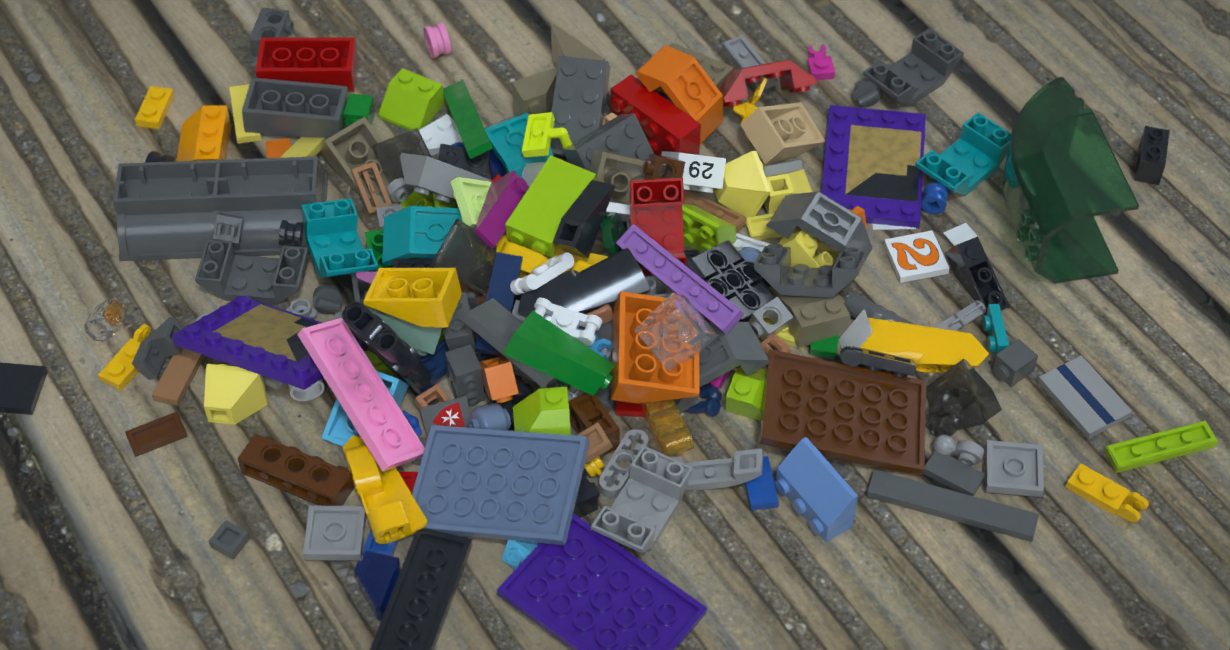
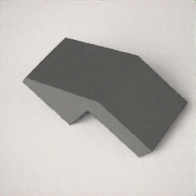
M174 317L168 318L141 342L132 365L148 380L157 378L165 357L182 353L183 347L173 344V334L184 327Z

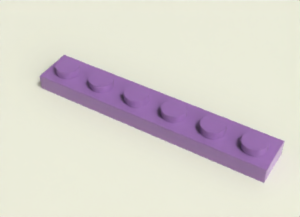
M633 224L616 242L622 250L628 248L641 266L724 334H727L743 317L744 314L738 307L636 225Z

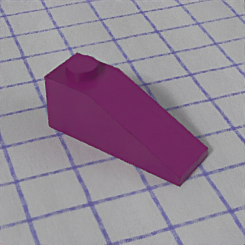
M513 170L490 184L474 232L491 249L496 246L505 233V223L529 189L526 181Z

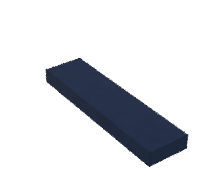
M496 253L486 301L494 298L510 313L512 312L515 294L511 291L510 284L520 276L523 262L522 256ZM478 335L475 352L502 356L498 350Z

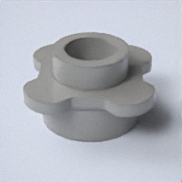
M296 299L286 309V311L313 319L317 316L316 309H312L310 302L306 299Z

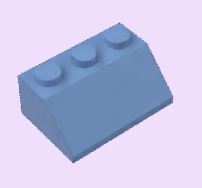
M807 437L801 439L778 466L775 486L781 495H786L791 501L796 513L803 515L809 522L813 533L820 535L825 542H828L853 527L858 495Z

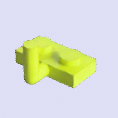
M552 112L530 114L528 116L522 146L524 158L548 156L552 138H559L563 149L572 145L565 128H554L555 117Z

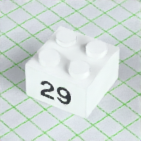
M662 151L661 156L685 161L683 172L684 189L713 193L714 188H723L725 158Z

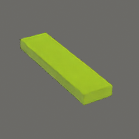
M1205 420L1107 445L1104 452L1114 471L1118 473L1215 448L1218 441Z

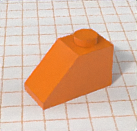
M503 356L479 362L482 368L483 384L487 396L492 401L496 400L497 403L506 402L513 399L512 395L519 394L511 361Z

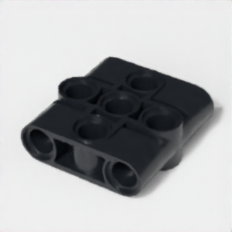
M729 240L691 258L684 264L743 312L744 315L738 322H749L750 317L755 311L776 298L760 279L761 275L754 269V263L746 261Z
M360 302L349 303L344 308L342 319L354 331L353 335L395 375L400 376L414 389H422L430 383L432 375L430 370L421 361L422 357L401 339L378 315L373 314Z

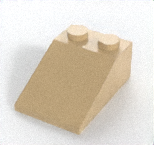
M802 102L759 107L740 124L745 131V136L756 149L759 159L765 165L782 162L826 142Z

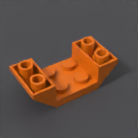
M664 45L635 72L649 92L661 86L676 107L701 124L700 144L723 122V94L694 56Z

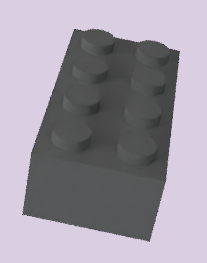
M559 56L551 112L555 117L554 128H565L572 144L603 126L611 68L608 61ZM552 138L550 147L554 157L567 159L560 139Z
M252 78L242 109L244 130L248 133L314 137L326 140L345 127L343 114L348 100V87Z

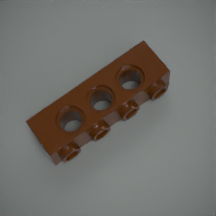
M255 433L238 457L243 475L318 506H343L354 489L352 473L345 467L329 464L318 456L312 457L302 453L296 447L285 446L268 436L263 437Z

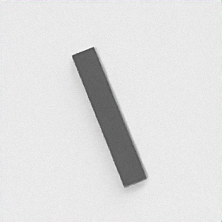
M875 469L867 491V497L1030 542L1033 541L1039 514Z

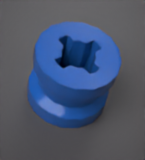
M940 183L926 185L921 202L923 210L930 214L943 213L946 209V200L949 195L947 187Z

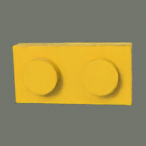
M150 86L135 118L136 126L160 129L174 99V90Z

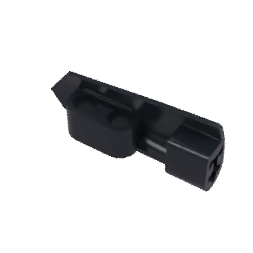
M625 248L580 272L576 270L569 271L541 287L521 295L518 313L528 316L532 310L535 311L534 305L537 298H545L552 304L582 313L616 302L620 291L644 294L650 292V286L633 254L628 248ZM547 314L544 315L545 319L549 321L551 320L552 316Z

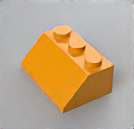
M227 105L202 106L182 123L176 161L227 159L231 132Z

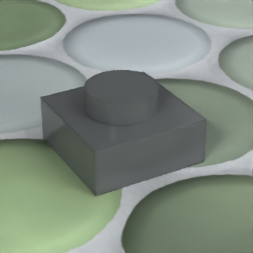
M225 520L210 538L209 545L211 548L234 559L249 541L250 535L246 530Z

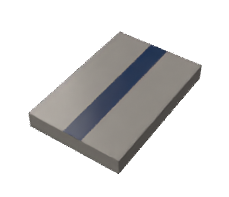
M1082 355L1038 378V384L1087 439L1130 418L1133 411Z

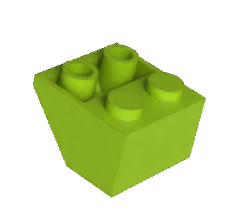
M682 204L685 247L697 249L698 252L702 253L703 249L709 250L728 240L732 244L736 242V226L695 205Z

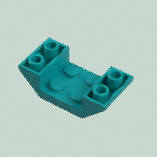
M977 112L963 124L961 136L956 142L940 155L930 150L915 163V166L951 191L966 196L999 168L1017 137Z
M528 113L516 114L484 127L492 144V150L505 167L506 174L513 170L519 177H522L523 168L526 164L546 162L550 155L554 156L550 147L548 156L524 158L522 146L529 116Z
M351 198L301 204L306 244L319 278L378 270V263L372 248L364 249L357 232L358 214Z
M409 206L384 216L382 265L393 266V259H409L410 257L461 260L460 269H487V265H484L480 248L487 244L474 232V229L465 228L461 220L459 208Z

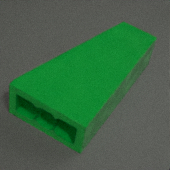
M533 310L514 333L502 352L508 357L592 396L596 394L599 388L605 390L613 378L609 374L614 367L613 363Z

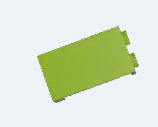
M550 155L505 223L507 239L512 243L523 245L542 255L554 257L555 247L553 240L562 217L591 180L596 181V174Z

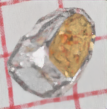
M110 298L101 302L88 316L84 324L85 332L95 341L104 342L112 338L120 329L125 319L124 304L117 298Z

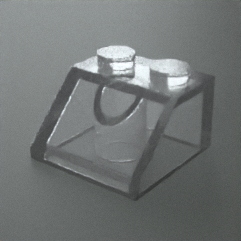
M671 293L635 329V332L668 371L700 353L718 336L685 295Z

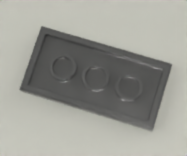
M494 298L464 314L461 320L539 386L545 389L558 380L502 353L522 322Z

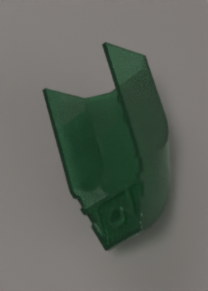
M1058 77L1039 89L1020 111L1012 130L1003 171V194L1006 206L1016 228L1017 239L1024 246L1026 260L1031 262L1036 273L1054 284L1118 274L1119 269L1094 216L1137 210L1139 208V204L1094 112L1090 108L1085 109L1083 107L1084 101L1082 98H1075V90L1064 77Z

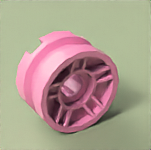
M443 22L436 24L435 27H423L425 43L432 59L439 57V54H451V43Z

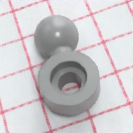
M398 178L392 181L386 190L393 202H403L413 192V187L405 184L404 178Z
M940 435L933 442L934 451L936 450L940 454L947 455L953 453L959 461L969 466L979 464L984 454V449L980 445L966 440L955 443L953 438L948 435Z

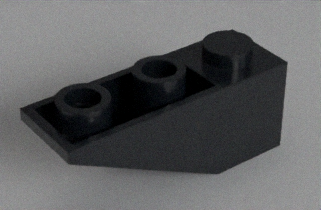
M591 180L562 217L553 243L567 253L589 258L615 185Z
M978 236L957 244L945 252L955 277L974 301L979 300L985 305V315L987 314L989 304H999L1001 311L1010 307Z

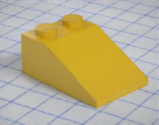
M379 268L363 302L365 306L420 327L441 328L449 326L462 291L456 268Z

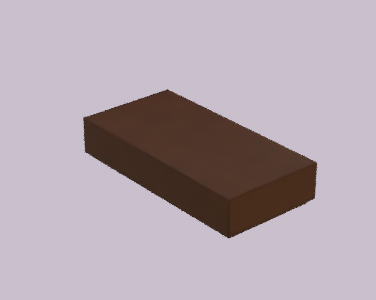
M177 412L125 431L135 457L187 437L186 430Z

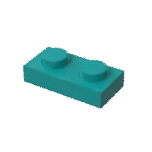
M989 304L987 314L982 317L983 330L988 332L987 348L989 352L993 353L995 361L996 354L1008 347L1009 343L1000 305Z

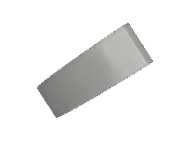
M762 449L735 451L734 458L683 462L681 456L671 457L693 467L686 490L730 487L748 482L762 475Z

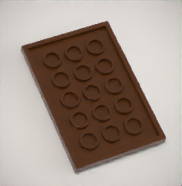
M769 349L767 357L770 363L766 365L759 444L793 450L801 439L807 437L824 457L918 476L923 474L925 469L927 381L909 377H897L889 373L876 372L860 367H851L845 364Z

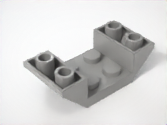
M643 445L630 465L628 481L612 506L609 508L604 505L591 525V530L641 553L652 549L679 507L693 472V467Z

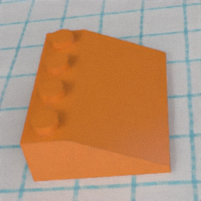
M620 291L613 308L612 363L614 367L612 368L611 400L646 403L698 397L700 394L699 312L684 300Z

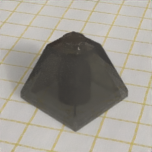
M456 219L430 265L435 268H456L461 284L485 295L489 288L497 253L496 246L491 249L474 232L473 228Z
M962 359L926 387V398L944 433L982 425L1002 410L992 388L965 359Z

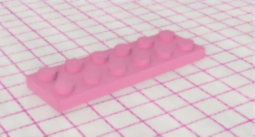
M339 318L302 328L297 334L381 470L384 472L422 458L425 450L423 444L344 320Z

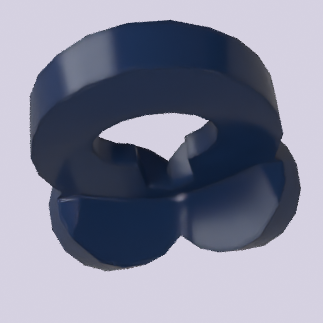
M713 384L710 386L703 385L699 387V395L703 398H709L705 401H700L685 411L688 413L705 412L706 415L716 416L721 409L720 400H722V394Z

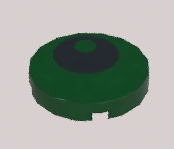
M617 212L605 214V219L601 224L603 245L606 250L610 249L611 253L608 257L622 251L616 242L626 232L624 223Z

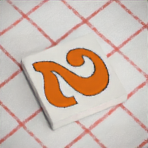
M933 230L884 239V248L899 283L949 273V266Z

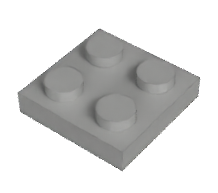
M987 440L985 446L986 492L1042 497L1044 492L1043 445Z
M309 506L303 549L304 560L361 561L366 523L364 506Z

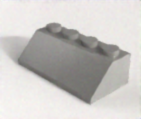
M401 153L400 156L405 184L415 187L414 192L426 196L429 195V192L435 194V199L445 203H449L450 200L455 201V207H458V204L454 198V191L450 181L457 177L491 181L485 177L428 156Z

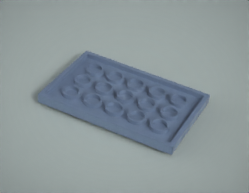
M431 425L412 493L427 519L428 524L424 528L451 535L566 545L590 444L588 437Z

